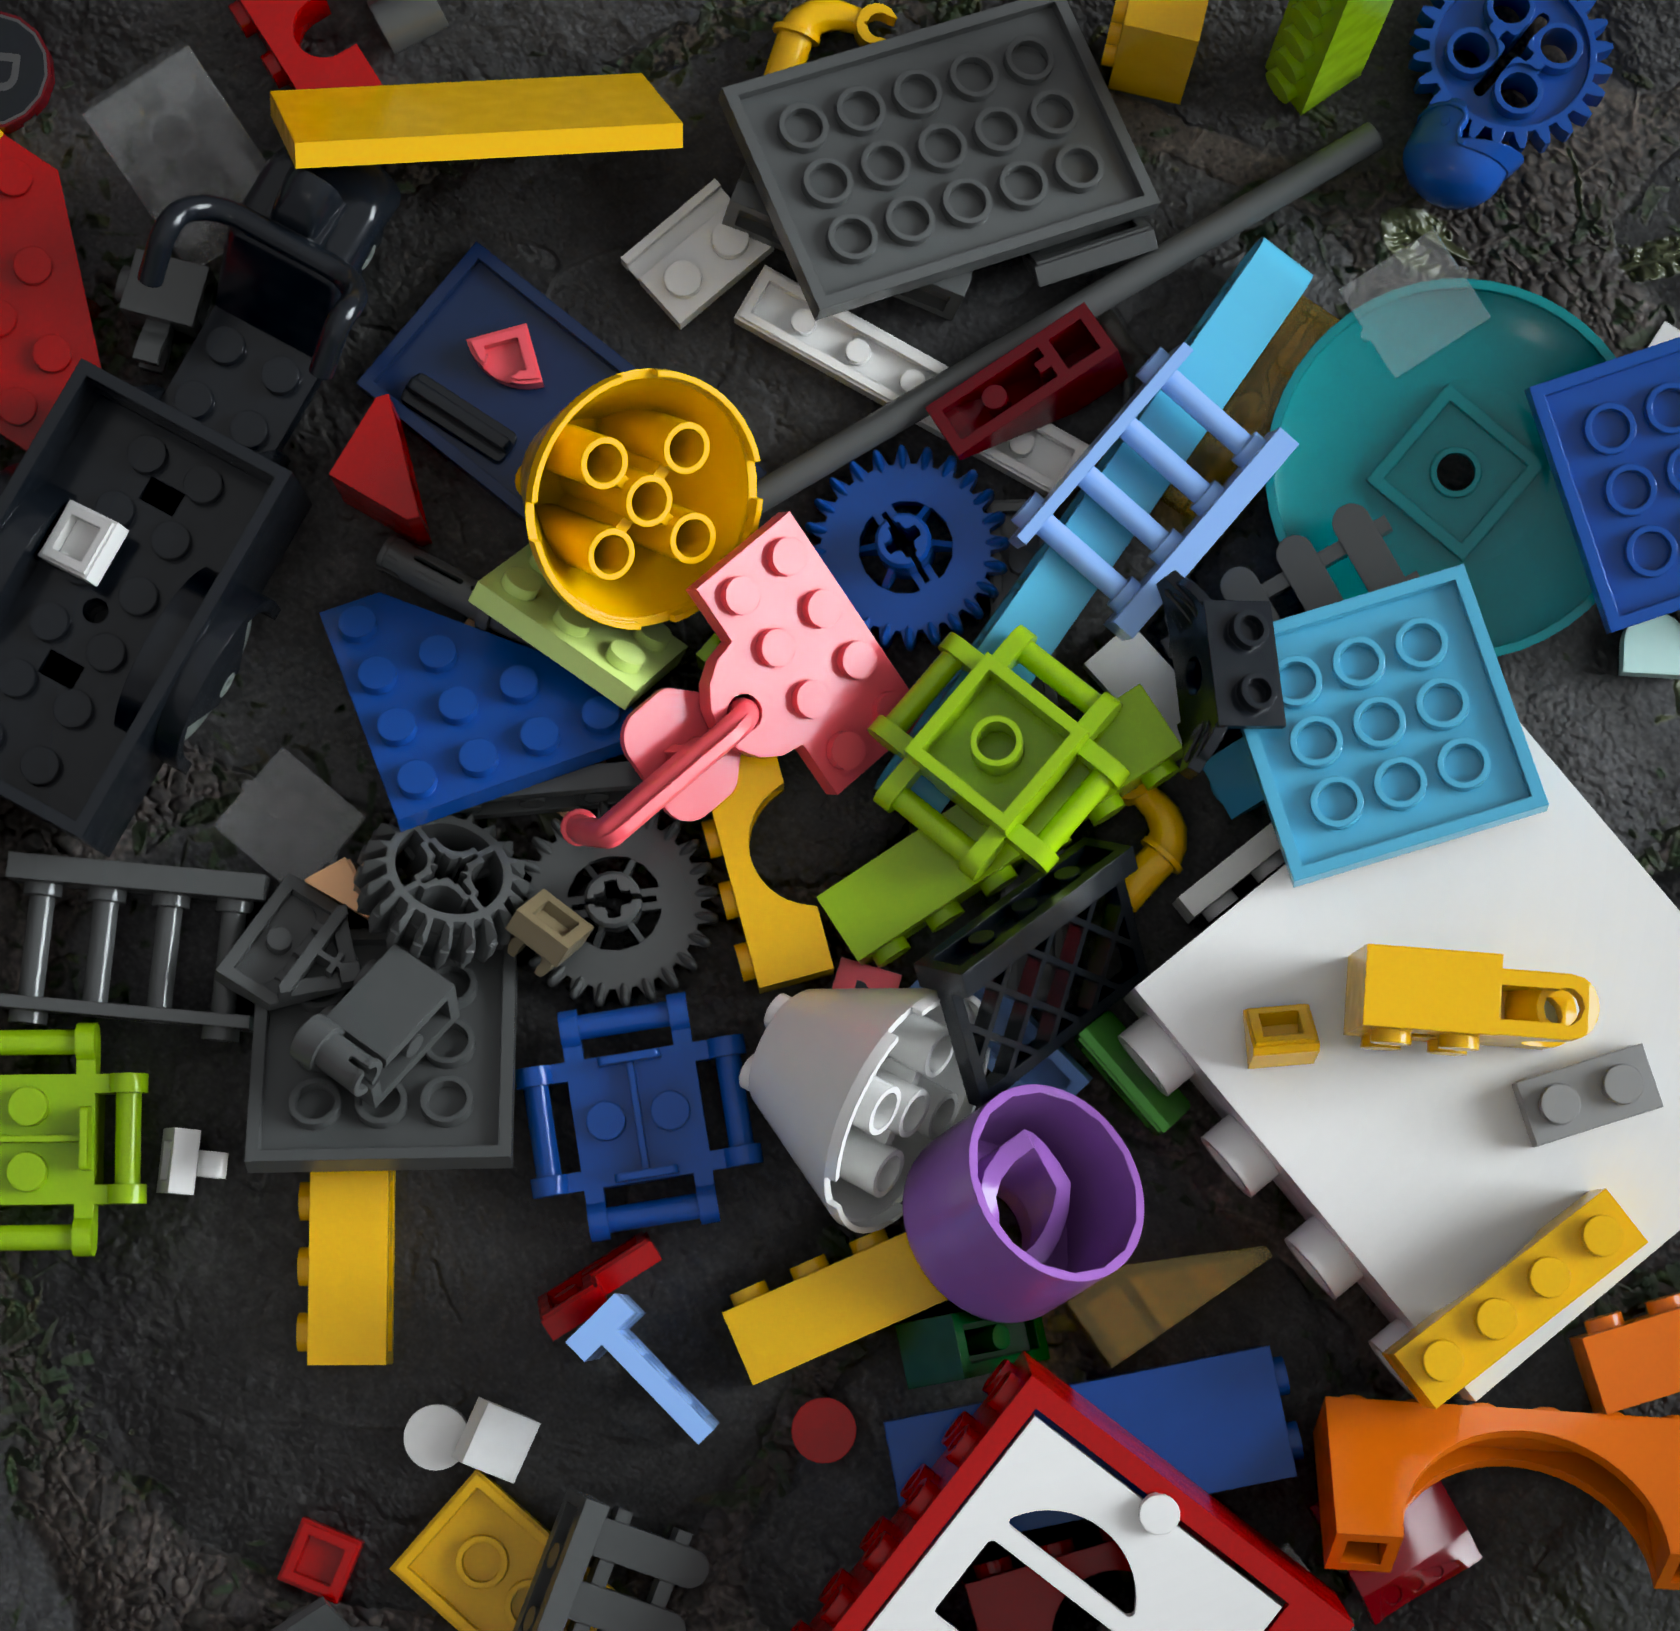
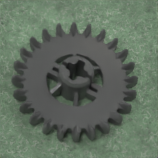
M607 801L599 802L597 818H600L610 810ZM576 805V806L574 807V809L581 808V807H580L579 805ZM659 811L623 843L611 849L569 844L564 840L560 832L561 822L556 818L551 820V826L557 839L554 843L537 836L532 837V844L542 858L540 861L519 859L525 861L524 871L532 877L531 882H529V896L527 900H530L544 888L573 911V907L585 906L586 909L575 910L574 912L585 920L591 919L598 928L593 945L585 941L582 947L557 968L554 967L551 970L547 979L549 987H555L569 977L572 979L569 993L572 1001L578 1000L586 989L591 987L593 988L596 1007H603L610 991H616L622 1007L625 1008L631 1005L632 993L635 988H639L648 1001H655L654 981L658 979L662 980L672 989H677L679 982L673 970L676 965L691 971L697 970L698 964L688 950L690 947L704 949L711 947L710 939L698 931V927L717 923L719 916L702 908L701 904L716 898L719 895V889L699 885L698 881L712 871L713 864L708 861L691 864V858L700 848V841L693 839L681 845L676 843L682 830L681 821L675 820L661 831L658 829ZM609 858L630 860L623 873L607 871L598 875L591 867L593 863ZM638 864L646 868L657 881L659 887L639 889L637 883L631 878L636 865ZM586 870L592 880L585 890V895L569 897L570 890L578 875ZM612 887H618L622 897L633 898L631 903L621 906V916L616 918H610L606 908L595 907L598 901L607 899L608 889ZM648 898H656V899H657V901H653V902H644V903L642 902L643 899H648ZM661 911V916L654 930L649 936L644 938L636 927L643 913ZM631 931L639 942L638 945L623 950L600 949L606 933L621 934ZM535 953L528 962L529 966L536 968L541 962V956Z

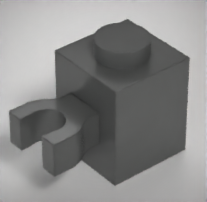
M136 248L132 265H124L119 273L115 288V300L120 302L119 309L131 325L143 328L134 349L133 360L140 362V370L165 376L174 336L195 341L212 311L218 290V281L210 267L171 257L162 286L158 288L147 287L140 283L137 278L145 250Z

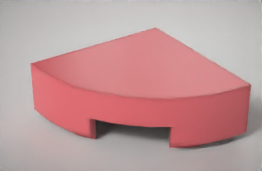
M527 323L466 339L469 350L477 365L496 382L516 389L531 390L544 388Z

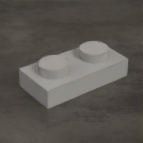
M1642 1043L1511 1084L1532 1147L1544 1145L1664 1107Z

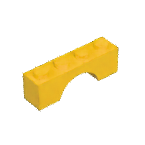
M741 754L738 782L735 790L711 811L713 819L703 821L701 824L710 858L723 856L729 880L717 883L726 918L731 920L739 917L746 942L734 945L743 981L756 979L759 993L761 994L834 974V966L818 907L796 903L781 897L763 882L752 863L750 839L753 827L765 807L784 792V781L777 756L759 758L747 757Z
M1606 1188L1588 1191L1538 1230L1526 1246L1494 1273L1455 1301L1432 1313L1381 1354L1422 1407L1437 1409L1645 1246L1648 1241Z

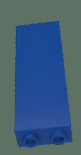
M1259 1345L1067 1384L1208 1494L1295 1477L1297 1472L1294 1461L1304 1459L1298 1425L1295 1420L1286 1422L1281 1396L1290 1394L1285 1362L1282 1356L1272 1357L1270 1345ZM983 1401L883 1421L899 1508L906 1501L900 1496V1493L915 1470L923 1463L932 1468L947 1449L941 1443V1440L954 1420L963 1411L968 1412L972 1416ZM1036 1409L1032 1413V1415L1038 1416L1142 1498L1147 1496L1145 1492ZM1045 1510L1015 1516L1010 1519L1009 1523L1019 1532L1085 1518L1067 1512Z

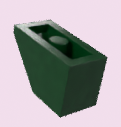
M963 1310L895 1325L908 1390L992 1373L1004 1359L1014 1363L1022 1351H1025L1038 1362L1050 1359L1042 1316L1019 1323H998L979 1318Z

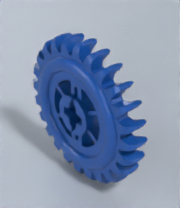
M902 444L898 446L894 465H888L880 451L875 449L872 452L873 471L867 473L855 461L849 462V469L854 481L850 486L835 477L829 478L830 487L838 499L836 502L816 498L814 505L826 518V522H807L805 529L808 534L821 540V544L813 547L870 632L872 633L875 629L879 630V644L882 649L890 647L896 634H902L906 649L913 651L920 633H925L931 644L937 647L941 643L940 627L946 625L952 632L959 636L962 635L964 629L960 620L961 614L965 613L976 619H981L984 616L983 610L976 601V598L978 596L986 598L998 597V589L987 580V577L1003 575L1008 571V567L1004 562L993 558L992 554L1006 550L1010 546V542L1006 536L992 535L991 532L1005 522L1006 516L1001 511L984 513L995 498L994 491L988 488L982 492L972 494L978 481V473L975 469H971L965 475L956 479L957 460L954 455H949L946 461L936 469L934 468L933 452L929 446L923 449L917 464H911L907 449ZM899 505L920 506L922 509L915 516L910 513H896L894 507ZM931 512H934L948 526L952 541L932 539L926 524ZM887 515L900 536L904 534L906 539L914 541L917 551L915 555L920 567L929 579L928 582L925 583L911 557H906L900 550L897 551L894 533L888 521L884 519ZM875 520L879 526L875 534V543L861 546L869 524ZM935 552H952V558L945 573L938 578L931 567L935 560ZM862 556H879L884 568L887 570L881 587L866 573L861 561ZM896 578L913 580L920 591L915 593H895L890 591Z

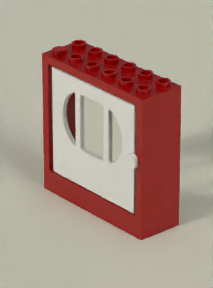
M1022 1351L1014 1363L1004 1359L990 1374L982 1388V1391L988 1396L975 1413L971 1416L968 1412L963 1411L954 1420L941 1440V1443L947 1449L932 1468L923 1463L911 1475L900 1493V1496L906 1501L892 1519L889 1520L882 1515L871 1526L859 1545V1548L865 1553L853 1569L847 1572L845 1569L840 1568L831 1577L818 1598L824 1606L809 1625L800 1620L790 1631H862L863 1629L864 1631H958L940 1617L935 1610L989 1541L997 1542L1111 1631H1350L1355 1624L1333 1589L1033 1357ZM1036 1409L1145 1492L1147 1496L1142 1498L1038 1416L1032 1415V1413ZM1034 1511H1062L1083 1517L1102 1528L1119 1545L1129 1562L1135 1588L1134 1610L1131 1613L1123 1612L1009 1523L1010 1519ZM1181 1520L1286 1601L1284 1606L1282 1607L1275 1599L1178 1525L1179 1521Z

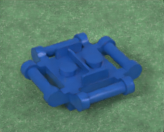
M685 991L666 994V1001L581 1015H578L577 1009L557 1012L564 1062L515 1070L516 1090H523L536 1173V1178L530 1180L533 1199L584 1192L592 1243L611 1240V1233L695 1219H700L701 1225L721 1222L713 1172L764 1162L761 1143H754L747 1092L739 1084V1075L742 1069L741 1055L747 1053L744 1034L726 1035L693 1042ZM671 1027L673 1045L585 1059L582 1040ZM715 1060L729 1147L711 1151L697 1063ZM568 1083L581 1172L562 1174L549 1086ZM694 1175L696 1193L607 1207L606 1189Z

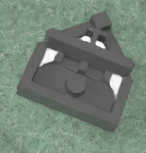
M288 873L216 968L214 980L268 1011L352 988L361 969L359 961L356 960L348 924L346 904H338L291 873Z

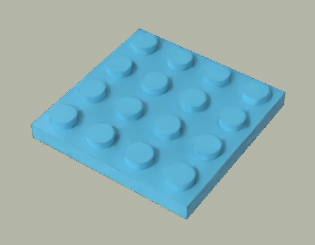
M1464 564L1273 621L1286 727L1283 729H1241L1293 888L1547 811L1549 803Z

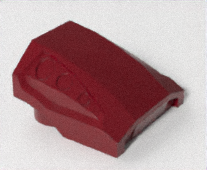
M1441 1480L1422 1492L1406 1510L1403 1521L1404 1538L1391 1573L1347 1570L1348 1573L1346 1575L1350 1581L1354 1582L1362 1597L1361 1602L1367 1608L1365 1613L1374 1625L1380 1623L1386 1616L1411 1600L1468 1569L1482 1559L1468 1528ZM1318 1499L1306 1507L1311 1516L1317 1519V1523L1321 1528Z

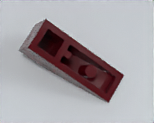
M1083 302L926 406L925 409L959 460H962L1074 414L1129 377L1118 349L1085 302Z

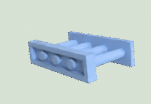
M1185 342L1172 349L1170 353L1160 346L1135 375L1143 384L1045 498L1035 491L1011 518V521L1019 527L1008 540L1015 548L1018 549L1027 545L1036 534L1110 599L1107 606L1114 612L1103 625L1121 641L1133 639L1163 604L1156 584L1174 570L1185 578L1299 445L1281 427L1267 433L1264 437L1257 431L1250 435L1177 369L1193 352V349ZM1160 389L1234 454L1231 461L1238 468L1223 485L1215 479L1209 483L1136 419L1138 414ZM1118 438L1125 442L1193 502L1190 509L1197 516L1181 534L1175 528L1168 532L1095 467V464ZM1076 486L1081 488L1151 550L1148 557L1155 562V565L1140 582L1133 576L1125 579L1053 515Z

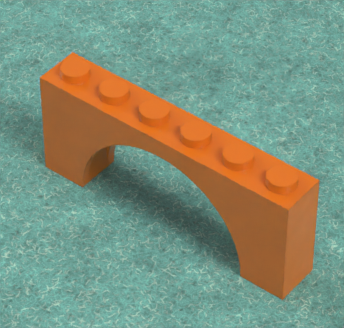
M1355 1394L1340 1397L1325 1396L1313 1431L1324 1569L1391 1573L1404 1538V1514L1410 1504L1422 1492L1440 1480L1462 1471L1483 1467H1516L1557 1477L1578 1487L1602 1503L1620 1520L1638 1544L1649 1568L1653 1588L1680 1590V1415L1648 1417L1624 1415L1620 1412L1606 1415L1601 1414V1412L1560 1411L1553 1407H1538L1534 1409L1496 1407L1489 1403H1473L1470 1405L1442 1404L1437 1409L1422 1407L1416 1399L1405 1401L1367 1399Z

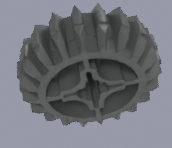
M473 811L463 819L455 818L451 814L400 832L396 818L393 817L389 824L380 823L379 827L373 831L368 844L363 846L357 861L359 866L354 876L353 891L359 894L357 898V912L370 916L368 920L369 933L386 932L388 934L386 938L387 950L393 944H397L408 949V953L417 959L421 955L430 957L435 970L445 964L447 958H450L462 970L471 962L472 958L485 963L489 957L493 956L495 949L503 950L504 946L508 945L513 935L505 927L516 910L526 903L529 896L528 888L530 883L523 879L525 875V861L512 858L514 854V841L497 842L495 840V824L483 829L475 825ZM398 867H401L407 874L405 882L408 885L406 886L402 885L396 871ZM478 887L485 898L486 907H483L477 899L479 892L476 888Z

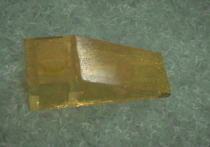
M1266 1246L1122 1265L1112 1274L1063 1304L1108 1368H1113L1265 1263L1273 1255Z

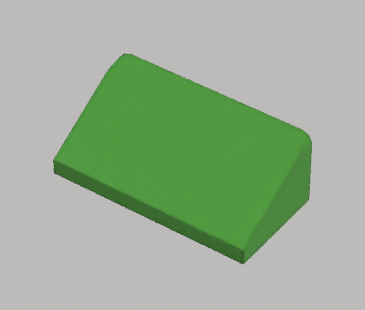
M1104 1012L1074 1038V1044L1151 1134L1159 1136L1174 1125L1190 1109L1191 1105L1178 1088L1169 1096H1165L1154 1086L1118 1040L1117 1036L1126 1030L1125 1026L1112 1012Z

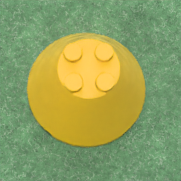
M635 369L618 373L592 385L572 400L535 435L525 452L522 465L515 475V486L517 492L522 496L528 539L537 566L549 586L568 606L596 622L626 630H641V627L669 620L676 623L700 611L685 589L758 530L762 513L763 499L757 497L755 462L761 460L752 432L737 408L717 389L698 378L667 369Z

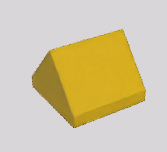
M1309 1004L1248 1008L1243 1010L1248 1069L1314 1064L1320 1051V1041Z

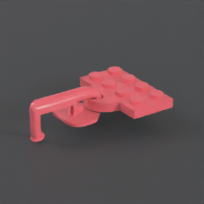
M790 511L778 512L685 589L721 641L705 662L699 681V692L676 688H661L626 717L620 731V744L625 757L642 779V782L600 818H596L591 811L584 808L569 811L563 817L560 824V832L564 840L569 844L605 849L615 848L661 809L670 817L680 821H696L705 817L735 790L738 782L741 754L747 757L783 756L795 749L824 792L828 795H839L888 752L886 748L869 734L867 729L880 714L886 717L909 691V688ZM919 717V718L917 719V721L911 726V728L906 732L907 734H908L909 732H911V730H912L913 727L916 725V723L918 722V720L920 719V717Z

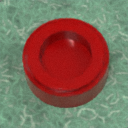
M829 1397L814 1398L803 1404L796 1412L791 1427L792 1439L797 1450L808 1460L816 1463H832L843 1458L851 1450L856 1438L855 1419L848 1407L842 1402Z

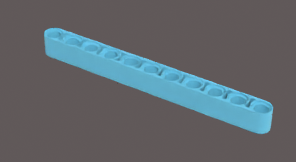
M1261 237L1239 262L1184 342L1193 349V352L1177 370L1223 409L1305 292L1313 278V274L1265 237ZM1161 389L1136 417L1185 462L1207 432L1204 427ZM1120 438L1113 443L1096 466L1101 473L1148 514L1151 513L1171 484ZM1080 489L1059 519L1112 567L1134 537L1131 532L1082 489ZM1043 542L974 640L972 646L984 655L987 652L993 654L1009 634L1022 624L1038 637L1036 644L1052 655L1098 588L1047 543ZM1020 663L1012 669L1014 673L1030 685L1036 678L1033 673ZM960 669L929 705L909 733L912 738L918 734L969 674L968 672ZM895 754L881 773L875 784V790L879 789L882 783L903 760ZM923 775L911 788L914 793L939 813L943 811L950 801Z

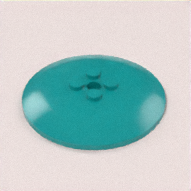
M1468 278L1428 281L1396 289L1368 301L1332 326L1310 348L1294 370L1275 410L1270 432L1281 427L1299 443L1297 448L1266 483L1269 514L1278 542L1280 543L1284 538L1291 535H1300L1307 538L1316 552H1319L1338 541L1332 526V519L1337 509L1349 503L1359 504L1368 511L1373 521L1385 515L1393 532L1384 536L1383 539L1405 577L1415 571L1421 577L1464 564L1497 657L1523 650L1546 640L1573 623L1596 602L1524 390L1531 386L1615 359V355L1603 340L1584 322L1563 307L1538 294L1495 281ZM1461 455L1470 461L1473 466L1474 477L1467 488L1453 491L1445 488L1439 482L1437 467L1445 457ZM1349 557L1326 569L1343 600L1368 593Z

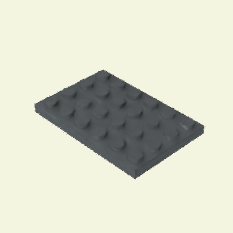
M1017 0L722 87L718 98L815 321L1132 221V219L1139 216L1144 217L1154 214L1161 203L1067 0Z

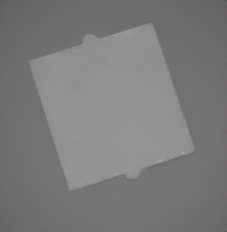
M1435 229L1424 234L1338 290L1362 327L1361 339L1365 342L1371 341L1394 379L1491 318L1466 279L1469 275L1468 268L1457 265Z
M281 747L252 781L244 780L242 782L241 788L243 792L213 826L280 883L288 873L305 882L304 880L307 877L324 869L328 864H333L339 860L337 853L364 824L367 818L284 747Z

